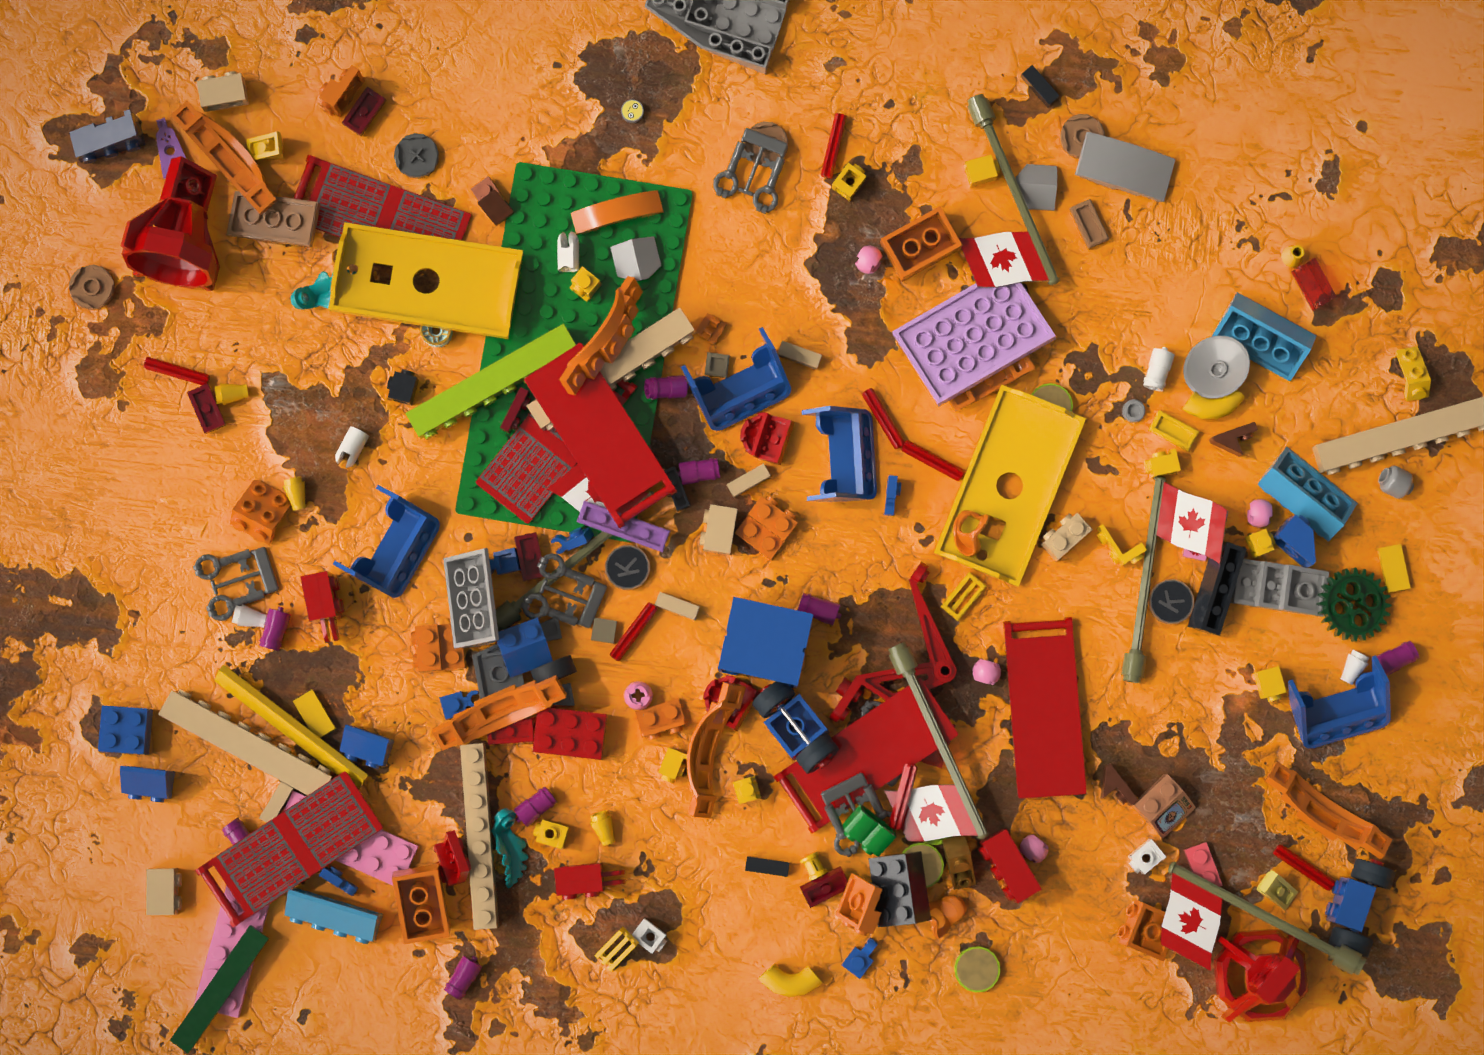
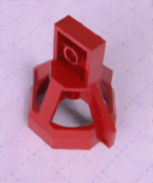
M182 156L171 159L159 202L132 218L126 224L121 242V247L123 248L122 256L127 268L133 270L134 276H145L155 282L189 289L201 287L207 291L214 290L220 264L208 231L207 211L217 178L216 174Z
M1276 929L1238 931L1229 941L1222 936H1216L1215 941L1223 947L1214 958L1217 997L1229 1006L1221 1017L1229 1023L1238 1015L1247 1022L1285 1019L1308 992L1305 953L1297 947L1300 940L1291 935L1285 937ZM1257 939H1270L1281 943L1279 953L1260 954L1258 956H1255L1242 946ZM1294 957H1296L1299 967L1294 963ZM1231 959L1246 968L1248 992L1236 999L1231 994L1227 982V969ZM1300 970V984L1296 991V974ZM1260 1003L1263 1005L1286 1004L1285 1008L1274 1013L1261 1014L1250 1011L1251 1008Z

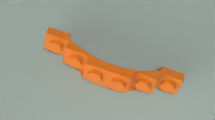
M187 100L170 115L260 215L278 201L267 189L264 176L253 157L221 125L205 114L196 111Z
M627 276L621 287L616 290L613 306L599 330L585 347L569 361L566 370L559 379L568 394L576 395L586 378L594 380L605 362L613 364L628 339L632 336L635 328L631 322L639 311L636 302L643 293L635 277Z
M556 675L539 683L533 680L519 687L514 684L474 701L473 707L454 714L453 720L432 728V734L443 751L455 745L465 744L549 708L553 703L565 699L566 692Z
M723 682L718 702H711L709 711L699 721L692 734L687 752V772L690 782L688 790L693 792L688 814L693 817L711 819L716 800L712 787L715 753L720 736L735 708L740 709L746 688L741 684Z
M1278 761L1272 766L1265 782L1282 793L1280 799L1297 810L1296 817L1332 841L1339 838L1355 850L1362 847L1379 859L1385 856L1393 839L1381 832L1377 826L1352 814L1324 796L1306 782L1296 771L1288 769Z

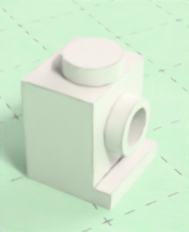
M1152 839L1146 840L1128 855L1131 860L1129 862L1131 868L1137 874L1141 872L1144 875L1166 858ZM1144 854L1150 856V860L1147 863L1142 860Z
M646 918L642 920L632 934L639 942L638 944L650 953H653L655 950L660 952L667 942L664 939L666 934ZM652 932L655 935V939L653 941L647 940V933Z

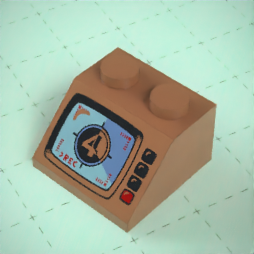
M1163 774L1132 805L1162 839L1196 808L1186 793L1168 774Z

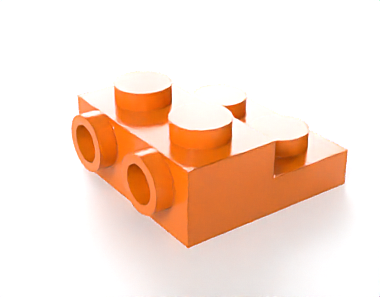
M353 65L342 72L339 83L331 78L329 83L325 82L319 91L320 100L318 104L330 116L336 114L340 117L365 82L360 70Z
M761 496L734 534L772 560L797 526L798 522L795 521L797 516L787 509L784 512L776 507L779 503L770 496L766 498Z
M451 624L415 626V631L411 632L412 645H416L417 654H413L414 668H418L419 672L466 668L464 648L454 649Z
M851 873L835 916L843 920V925L853 928L854 932L860 935L867 936V933L873 934L881 912L876 910L875 907L880 899L882 888L860 875Z
M1134 900V903L1127 907L1126 915L1128 918L1125 925H1122L1118 930V943L1164 961L1169 950L1161 945L1162 923L1166 912Z

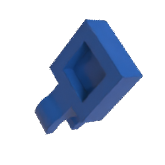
M580 527L571 531L569 537L563 535L554 536L551 543H561L562 547L556 550L557 554H561L567 549L571 550L588 543L594 534L590 527L583 530Z
M870 937L861 950L855 946L841 965L860 979L874 961L869 955L878 945L877 942Z

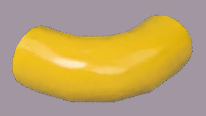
M1236 390L1221 398H1205L1195 391L1182 410L1200 419H1219L1231 414L1243 402L1245 396Z
M773 964L758 978L772 992L787 997L806 995L823 983L809 966L798 973L789 974L782 971L776 964Z

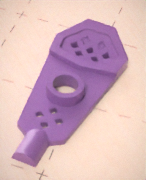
M165 118L156 120L159 131L156 133L162 176L166 179L171 159L180 156L186 157L174 130L168 128ZM169 148L175 149L173 155L167 154Z

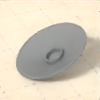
M1212 336L1197 343L1185 359L1183 374L1186 384L1193 392L1196 391L1205 398L1227 396L1236 391L1245 381L1250 368L1249 354L1243 344L1232 337Z

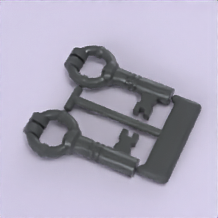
M746 128L741 142L737 141L727 170L718 173L713 179V188L716 195L726 199L739 190V192L749 196L753 195V204L756 211L766 214V212L774 210L778 205V195L775 186L785 163L783 157L788 148V143ZM747 141L760 146V150L745 189L741 187L738 189L739 182L735 172L739 160L747 158V160L752 162L750 156H754V153H747L744 150L746 144L743 142ZM764 149L778 153L780 157H777L776 161L770 162V159L764 158L766 163H762V166H769L772 169L767 184L758 188L754 194L748 191ZM722 177L732 179L733 186L730 191L726 189L723 191V188L719 187ZM765 192L772 195L773 201L770 206L765 204L763 206L762 203L758 202L761 193Z
M265 547L252 550L251 552L247 549L222 558L211 554H203L196 560L193 566L196 577L198 576L203 580H211L210 583L216 596L209 601L206 610L209 617L218 621L228 619L233 614L236 605L242 606V604L245 605L265 598L264 594L267 595L279 590ZM251 554L254 555L259 571L215 585L213 579L219 574L222 567L238 562L241 565V572H245V568L248 571L250 568L246 564L247 559L252 557ZM211 560L215 570L208 575L204 574L201 563ZM257 575H261L265 587L264 593L263 590L257 591L252 580L251 584L245 583L246 588L249 589L246 596L232 599L226 595H217L218 588ZM220 600L225 601L228 608L227 613L218 615L214 604Z
M552 553L544 557L541 556L537 567H539L540 573L546 579H544L540 588V594L535 593L527 597L524 596V602L521 603L524 614L529 619L537 617L539 619L547 615L573 626L578 624L585 628H590L607 586L594 581V578L567 568L564 560L558 554ZM549 559L557 560L559 563L557 572L554 574L545 571ZM565 576L576 580L577 586L573 592L577 593L579 591L578 594L582 595L583 588L586 585L592 586L593 584V589L588 601L547 586V579ZM546 589L585 604L586 606L580 620L573 616V611L577 608L576 604L571 606L572 603L569 602L567 605L568 609L565 612L551 608L547 599L542 595L544 590ZM532 599L540 600L543 604L540 612L537 614L529 611V604L532 603Z
M859 773L821 793L826 805L824 809L837 833L834 840V849L840 855L847 857L857 853L860 843L855 840L854 845H851L850 849H841L839 842L847 837L844 835L845 831L839 816L842 813L849 812V810L845 808L847 807L845 803L841 804L840 807L834 808L833 804H830L831 802L845 795L854 812L856 807L849 793L864 786L865 793L862 796L855 797L856 801H859L857 802L858 805H863L864 802L870 801L876 813L875 815L882 820L886 817H891L892 813L883 809L872 784H868L863 773Z

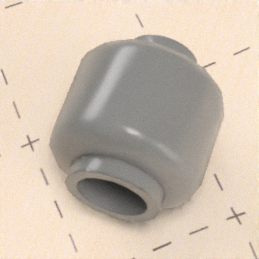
M1395 465L1385 468L1378 479L1381 491L1396 499L1409 495L1414 488L1412 474Z

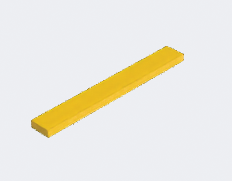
M223 665L218 670L214 680L216 683L336 775L346 771L358 789L363 786L368 777L367 773L227 666Z

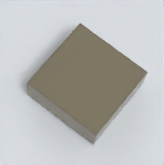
M707 352L704 375L727 378L730 355Z
M594 618L591 640L614 644L617 621Z

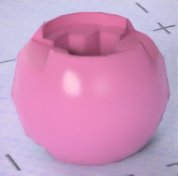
M864 246L857 256L859 259L855 264L862 273L873 274L880 266L879 260L883 255L874 246Z
M1257 499L1249 503L1250 510L1247 512L1249 524L1257 528L1269 525V517H1272L1271 503L1263 499Z
M980 659L973 667L974 680L994 685L1001 676L999 664Z
M642 681L630 683L624 691L625 703L634 710L645 709L650 705L653 698L651 688ZM636 689H640L641 693H645V697L641 698V702H637L636 698H632V694L636 693Z
M1034 834L1028 835L1020 844V852L1033 863H1039L1046 858L1048 846Z

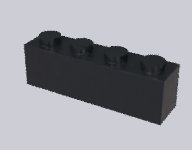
M1224 541L1221 565L1211 558L1208 559L1188 627L1207 634L1220 636L1246 554V548Z

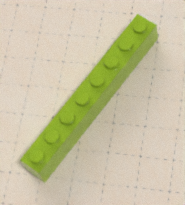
M562 324L405 414L418 437L428 440L437 435V430L445 427L447 429L457 423L456 419L463 415L469 417L476 413L477 407L483 404L488 406L497 400L496 397L500 394L508 395L517 389L516 385L522 382L525 383L524 378L576 344L565 325Z

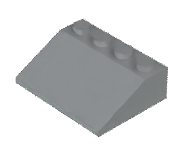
M488 548L443 558L454 649L478 647L498 641L499 636Z

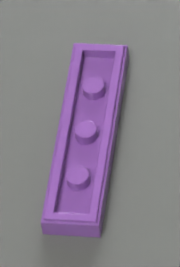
M587 501L583 502L577 519L578 523L663 552L670 533L669 530L635 518L627 521L625 526L619 529L607 508Z

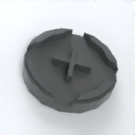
M413 133L406 135L397 144L394 159L396 166L402 174L410 178L420 179L427 177L435 170L439 162V152L436 144L428 136Z

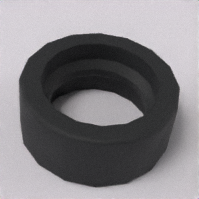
M571 655L531 670L532 677L537 683L555 675L559 680L577 672Z

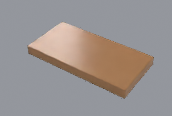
M235 191L226 235L304 247L313 246L321 205L319 202L274 196L278 201L260 215L239 191Z

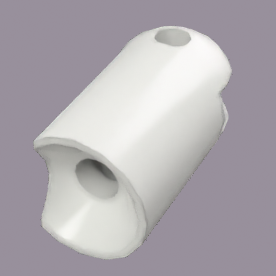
M572 231L569 233L568 239L566 234L562 232L557 240L558 271L560 272L579 271V239Z
M350 426L335 455L337 464L340 463L346 452L350 454L346 468L353 466L369 435Z

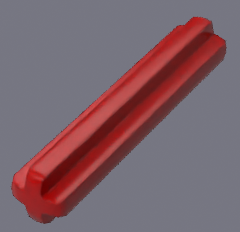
M841 113L835 114L821 171V176L827 179L833 177L847 116Z
M146 357L143 367L147 370L198 385L207 384L210 380V376L206 373L151 357Z
M872 388L865 390L862 396L894 449L901 448L905 441Z
M906 440L901 448L902 452L956 481H960L964 474L963 469L909 440Z
M648 602L610 652V656L614 660L620 661L657 612L655 605Z
M906 763L904 766L888 824L890 828L900 830L903 825L918 767L914 764Z
M1279 844L1275 848L1273 854L1325 890L1330 891L1333 888L1335 880L1283 845Z

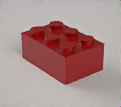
M546 708L537 712L532 752L602 760L607 714L557 708Z
M1002 828L979 842L981 847L978 850L985 861L989 860L993 867L990 868V871L995 879L1001 880L1005 887L1002 888V891L1008 901L1013 900L1015 903H1020L1042 890L1007 829Z

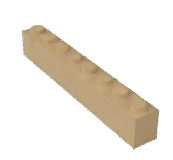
M678 308L628 340L613 364L605 362L600 372L613 391L617 388L616 384L621 380L627 382L636 376L635 372L643 367L645 370L655 364L654 359L661 355L666 357L675 351L673 347L679 343L685 345L694 338L692 335L696 332L681 308ZM537 400L527 405V408L543 431L545 429L548 431L554 429L553 424Z
M1484 397L1317 444L1312 447L1319 472H1327V475L1341 472L1340 467L1348 465L1349 469L1362 466L1361 461L1370 459L1371 463L1383 460V455L1392 453V456L1406 453V448L1413 447L1414 450L1427 447V442L1434 440L1436 444L1448 441V436L1454 434L1459 438L1471 434L1470 430L1478 428L1479 432L1484 431Z
M179 689L178 692L171 690L158 715L306 795L311 794L335 778L330 775L331 770L319 764L317 768L310 764V758L300 753L298 757L291 754V748L282 743H279L278 746L271 743L270 740L272 738L261 732L258 735L250 731L252 727L241 721L238 724L230 721L232 716L220 710L218 713L210 710L211 705L202 700H199L198 703L190 699L192 695L182 689Z
M486 744L460 745L468 859L471 864V871L469 873L474 930L498 928L499 918L491 832Z

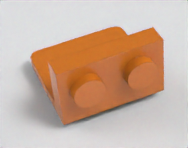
M253 480L232 509L230 525L238 531L249 534L255 540L270 545L274 539L276 527L291 507V503L286 494L260 480Z

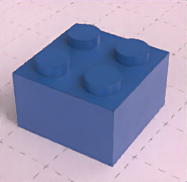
M102 705L98 751L149 755L153 709Z

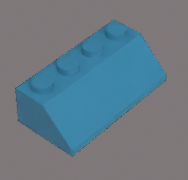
M1238 292L1230 302L1212 336H1229L1238 340L1246 348L1251 361L1288 381H1291L1311 351L1316 339L1315 334Z
M1287 446L1257 484L1284 508H1287L1298 517L1300 515L1305 517L1311 523L1309 526L1328 542L1345 525L1358 504Z
M299 888L289 889L284 914L290 917L289 921L297 924H303V921L312 923L311 928L324 931L325 928L334 930V935L344 938L347 937V934L356 937L355 941L364 944L376 940L383 917L382 913Z

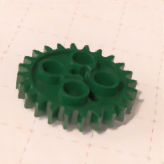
M1346 568L1342 570V574L1339 571L1335 572V579L1332 577L1327 578L1329 585H1321L1325 593L1318 594L1323 601L1316 603V605L1323 607V610L1319 611L1318 615L1325 616L1321 623H1329L1327 631L1335 629L1334 637L1342 633V640H1348L1350 636L1351 642L1357 641L1358 638L1360 641L1366 640V635L1369 638L1374 637L1373 631H1382L1379 624L1386 625L1387 622L1383 617L1390 616V613L1385 611V608L1392 605L1385 603V600L1391 596L1383 594L1387 586H1379L1381 579L1373 580L1374 573L1366 576V569H1362L1358 573L1357 568H1351L1350 572ZM1348 583L1354 588L1352 595L1346 590ZM1339 593L1344 599L1339 598L1337 594ZM1367 595L1373 600L1371 607L1365 602ZM1336 603H1340L1343 607L1341 614H1338L1335 610ZM1363 610L1370 612L1371 616H1368ZM1356 615H1359L1362 619L1360 626H1357L1354 622Z

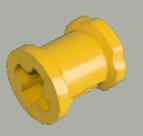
M818 851L800 860L801 863H804L810 875V881L828 872L827 869L823 868L818 858Z

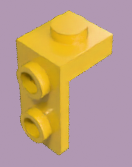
M1410 347L1397 350L1396 356L1406 379L1404 390L1406 401L1421 400L1429 397L1431 378L1419 348Z
M1102 524L1097 527L1099 531L1096 533L1097 537L1103 545H1108L1111 550L1109 555L1115 564L1119 563L1120 566H1123L1129 561L1134 564L1144 558L1142 553L1147 549L1143 543L1122 554L1105 526Z

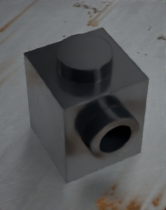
M402 369L401 373L395 371L394 376L389 377L387 389H389L388 398L391 401L412 406L419 379L414 376V372Z

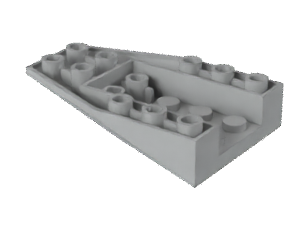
M646 0L644 7L701 49L766 74L790 0Z

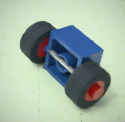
M777 681L773 684H768L760 691V694L752 703L763 718H768L763 723L794 761L797 760L807 774L827 766L832 761L831 758L839 750L837 744L828 735L830 733L800 694L793 698L795 692L789 684Z
M1356 859L1351 877L1366 884L1340 877L1339 881L1336 880L1332 893L1335 894L1333 901L1328 903L1325 915H1327L1326 921L1349 928L1350 931L1333 927L1328 941L1329 945L1341 947L1344 944L1361 953L1362 957L1368 958L1373 940L1360 935L1359 931L1362 932L1376 890L1374 886L1390 890L1396 875L1394 870L1384 867L1383 862L1370 859V862Z

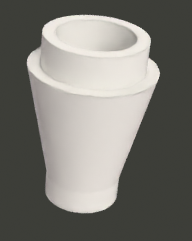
M243 604L242 606L236 605L232 623L237 624V626L264 628L267 615Z
M1353 649L1351 654L1348 653L1340 679L1353 685L1354 681L1369 665L1367 663L1369 657Z

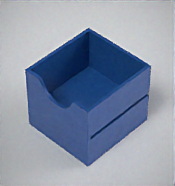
M733 597L726 629L727 636L725 635L718 671L731 675H738L740 673L786 683L791 688L797 689L813 614Z

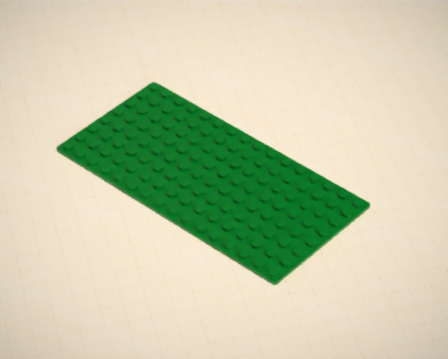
M518 162L515 167L509 201L514 214L506 219L501 246L523 250L508 339L491 336L485 337L480 371L562 324L565 325L576 345L578 343L586 345L605 321L613 306L616 290L625 281L624 278L617 276L610 247L631 239L654 236L661 267L648 279L637 281L643 293L636 302L639 311L631 322L635 330L628 340L672 313L692 201V191ZM658 190L663 213L644 218L637 217L577 235L579 239V270L583 266L601 282V286L590 300L586 302L570 289L572 285L571 279L578 271H558V237L562 232L566 234L567 239L571 231L576 234L571 213L611 199ZM662 355L654 359L656 363L645 370L642 367L635 372L636 376L628 382L630 384L633 382L638 387L623 405V408L648 447H650L658 398L655 400L646 398L644 383L650 377H662L665 359ZM522 382L516 385L517 389L508 395L502 393L496 397L497 400L488 406L483 404L477 407V412L472 415L455 508L456 513L569 533L580 527L582 530L588 528L589 526L577 522L580 512L554 493L533 520L526 524L476 484V480L515 433L512 430L508 434L502 431L500 426L520 387L529 391L531 402L536 400L527 384ZM616 384L617 388L614 391L622 396L625 390ZM528 408L526 411L522 409L519 418H521L519 426L530 414ZM590 527L594 534L593 537H596L602 532L601 530ZM612 535L610 538H608L611 540L632 542L615 535Z

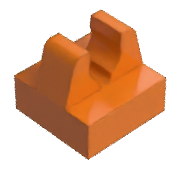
M707 313L696 330V334L715 345L727 324Z

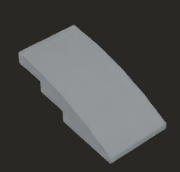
M1086 132L1075 175L1110 189H1119L1135 196L1142 195L1157 202H1164L1175 159L1131 143Z
M1244 559L1230 603L1324 617V615H1318V612L1323 610V607L1316 605V603L1323 601L1318 594L1325 593L1321 585H1328L1327 578H1329V572L1294 565Z

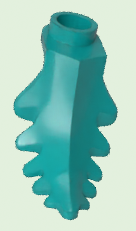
M323 271L319 274L313 285L295 289L290 298L292 305L296 309L301 310L312 309L318 306L328 309L333 273L329 277L328 273Z
M504 808L494 817L496 823L491 832L496 838L497 852L503 855L502 864L507 866L505 870V875L507 876L505 885L507 888H511L513 884L518 882L517 878L523 876L521 871L526 870L527 866L522 861L528 859V854L522 851L526 847L525 841L515 835L510 829L515 823L516 813L513 810Z

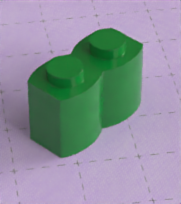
M861 804L843 823L844 835L852 842L856 840L861 843L862 849L869 855L874 854L879 857L897 837L894 829L890 828L885 821L878 818Z

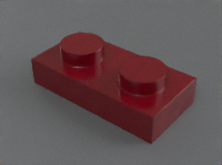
M366 87L342 121V124L362 137L385 104L386 99L369 87Z
M208 383L187 392L205 434L226 426Z
M520 387L500 426L502 431L510 434L512 430L516 431L521 422L519 415L522 409L527 410V405L531 402L528 390Z
M537 532L515 536L514 539L523 581L543 578L539 567H537L542 556Z
M841 866L801 885L800 889L809 907L812 908L844 892L848 880Z

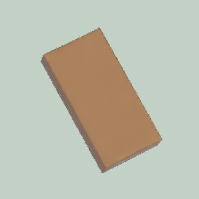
M1091 199L1069 208L1088 249L1109 240Z

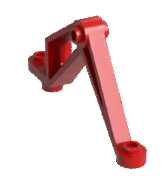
M921 561L910 577L909 584L930 662L918 664L915 667V675L927 674L928 679L923 682L931 690L952 681L956 675V667L917 586L918 582L923 584L930 574L927 571L929 566ZM941 668H947L948 674H941ZM895 669L857 675L853 682L844 677L835 691L842 698L829 718L836 723L838 720L843 722L850 712L847 708L850 702L856 703L862 694L861 686L886 701L896 693H892L881 686L880 682L906 677H903L902 674L897 675Z

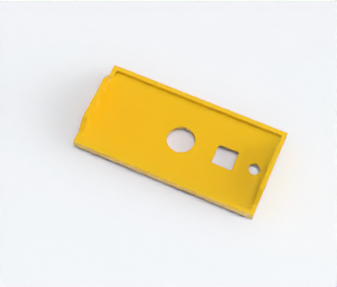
M344 222L335 260L328 309L332 312L508 339L523 250ZM374 263L393 266L390 285L370 282ZM354 264L358 267L356 274L351 275L347 272L349 265ZM423 269L435 271L440 278L438 288L429 294L417 291L413 285L414 276Z
M1001 385L934 553L1019 587L1086 418L1028 393ZM1004 473H1015L1022 480V492L1014 499L1003 498L997 491V480ZM964 510L973 511L980 516L987 514L1006 522L999 541L982 534L977 536L981 550L987 552V558L984 561H980L977 556L967 557L961 554L955 545L954 521ZM968 516L962 524L961 531L963 533H971L977 528L980 521Z

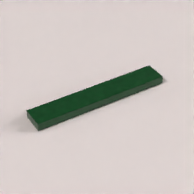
M252 925L248 927L169 1041L188 1054L192 1051L270 939L268 936Z

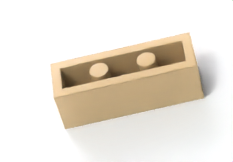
M785 341L781 342L777 353L779 357L817 370L822 357L821 354Z
M763 463L728 483L727 487L733 498L770 478L771 475Z
M659 592L655 602L657 607L694 621L700 608L697 605Z
M281 781L259 819L267 823L279 815L295 788Z

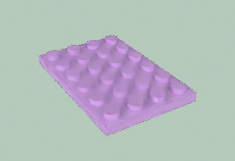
M975 283L892 331L896 341L938 407L1056 339V335L1021 283L997 288L977 287Z

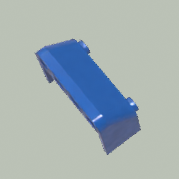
M763 327L759 328L765 345L757 348L752 353L751 359L754 365L713 384L708 376H700L693 379L686 366L681 367L690 389L712 430H723L784 400L791 393V386L777 351Z
M838 406L802 410V415L816 416L817 429L821 434L828 435L831 479L824 480L821 484L820 495L807 496V501L842 502L873 499L877 493L873 420L870 412L866 409Z
M377 485V490L390 497L385 507L387 517L393 520L371 559L365 556L358 557L350 569L337 561H334L333 565L388 596L397 598L405 591L438 533L440 523L436 517L401 496Z
M1376 655L1372 656V672L1361 674L1355 682V688L1313 700L1309 692H1298L1293 679L1288 681L1290 706L1300 739L1306 748H1315L1378 730L1387 726L1391 720L1390 681Z

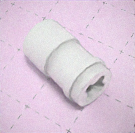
M1153 348L1148 364L1149 368L1143 380L1144 387L1160 392L1165 388L1167 375L1175 356L1167 351L1168 348Z

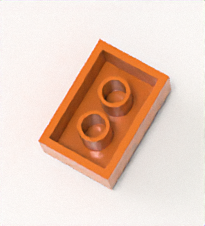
M940 206L884 236L880 240V245L901 282L960 251L962 247L959 238Z
M439 863L393 871L392 882L404 944L450 937L451 927Z

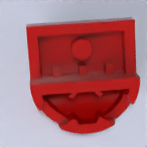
M757 413L758 415L751 420H746L741 429L740 440L746 449L745 451L757 459L781 465L795 422L770 415L769 413Z
M726 675V677L714 679L708 684L703 699L705 700L706 711L708 712L711 702H718L723 682L745 686L740 709L735 708L726 723V726L738 731L752 708L753 701L760 692L736 677Z
M455 830L446 832L442 843L434 844V852L439 860L436 864L439 863L442 883H446V887L466 882L468 873L471 871L470 861L463 854L464 846L462 839L457 837Z

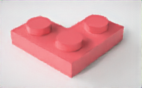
M1207 842L1184 850L1192 873L1219 887L1223 886Z

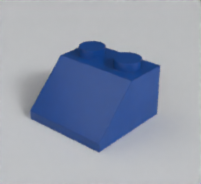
M1294 515L1286 519L1273 534L1275 544L1300 566L1307 568L1316 562L1313 529L1309 526L1311 523L1305 517Z
M538 617L498 632L499 640L497 644L510 678L553 661Z
M345 725L340 752L345 753L344 757L357 762L358 758L366 760L365 765L379 769V766H386L394 740L355 726Z
M120 766L121 793L128 794L129 799L141 800L142 796L151 797L150 801L164 803V799L172 798L175 771Z

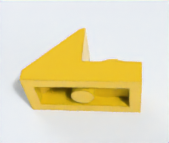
M280 132L246 139L247 151L255 162L270 158L284 159Z

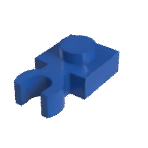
M889 475L887 479L884 515L887 516L894 515L896 495L900 496L901 482H897L898 476Z
M516 548L494 552V559H489L491 574L495 570L497 575L521 571Z
M473 690L466 697H463L462 691L439 697L445 720L453 718L454 714L466 710L468 706L473 707L472 696L479 694V691Z
M333 866L330 869L328 867L323 868L319 874L320 877L337 888L342 889L347 894L354 896L358 887L342 877L343 872Z

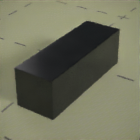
M1033 65L1021 74L1022 80L1047 108L1059 99V94Z
M675 466L664 470L677 490L675 494L671 495L677 512L689 508L690 504Z
M747 856L745 871L788 877L789 862Z

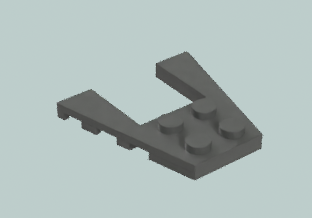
M551 618L540 623L547 642L562 639L559 620ZM498 644L472 655L480 699L514 684L517 687L524 685L522 674L510 678ZM571 683L562 684L566 692V698L552 705L575 706Z

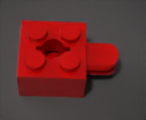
M329 571L300 576L309 622L321 623L324 641L329 643L331 642L329 621L334 641L340 640L336 620L342 619L341 613H344L345 609L343 600L338 598L337 591L340 590L338 577H335Z
M602 862L554 868L556 896H562V900L576 899L577 894L585 893V898L597 897L601 891L605 890V886L626 884V879L604 881V877L625 875V870L603 872Z

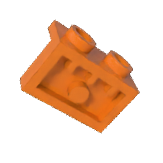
M679 698L635 711L642 738L647 737L648 741L661 737L660 733L669 730L670 734L682 731V726L687 725Z

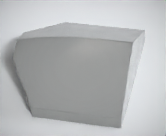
M1026 164L1017 175L1016 181L1028 209L1054 211L1057 191V166Z
M654 236L631 239L610 247L619 278L626 279L627 276L635 277L636 281L645 280L661 267Z

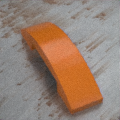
M658 190L597 203L572 212L571 216L576 235H580L618 222L663 213V208Z
M1027 355L951 399L950 403L955 412L999 390L1001 385L1006 386L1034 370L1035 367Z

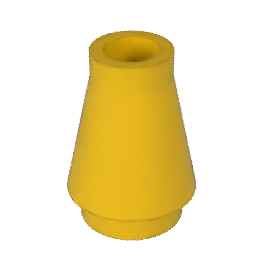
M1300 245L1286 247L1281 255L1283 263L1291 268L1301 265L1304 259L1303 247Z
M220 383V386H214L217 404L223 403L224 406L243 398H249L247 384Z
M302 477L284 480L285 486L283 488L293 511L306 508L305 481H302Z
M607 810L592 814L590 816V824L599 837L602 846L614 843L612 816L608 814Z

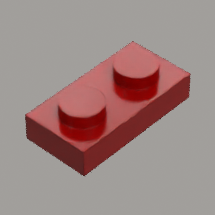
M522 719L487 734L488 745L534 742L533 719Z

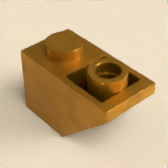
M965 836L943 839V848L953 889L976 885L971 853Z

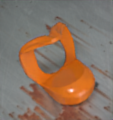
M964 510L957 516L954 521L953 532L955 545L961 554L972 557L979 553L981 545L977 536L988 523L989 515L982 514L980 516L973 511ZM968 516L980 521L977 528L971 533H963L961 531L962 524Z
M948 895L937 901L929 902L930 911L937 908L943 913L945 918L944 926L939 929V922L935 917L931 916V920L928 921L932 923L931 930L934 937L939 939L945 936L950 927L965 916L967 907L960 897Z

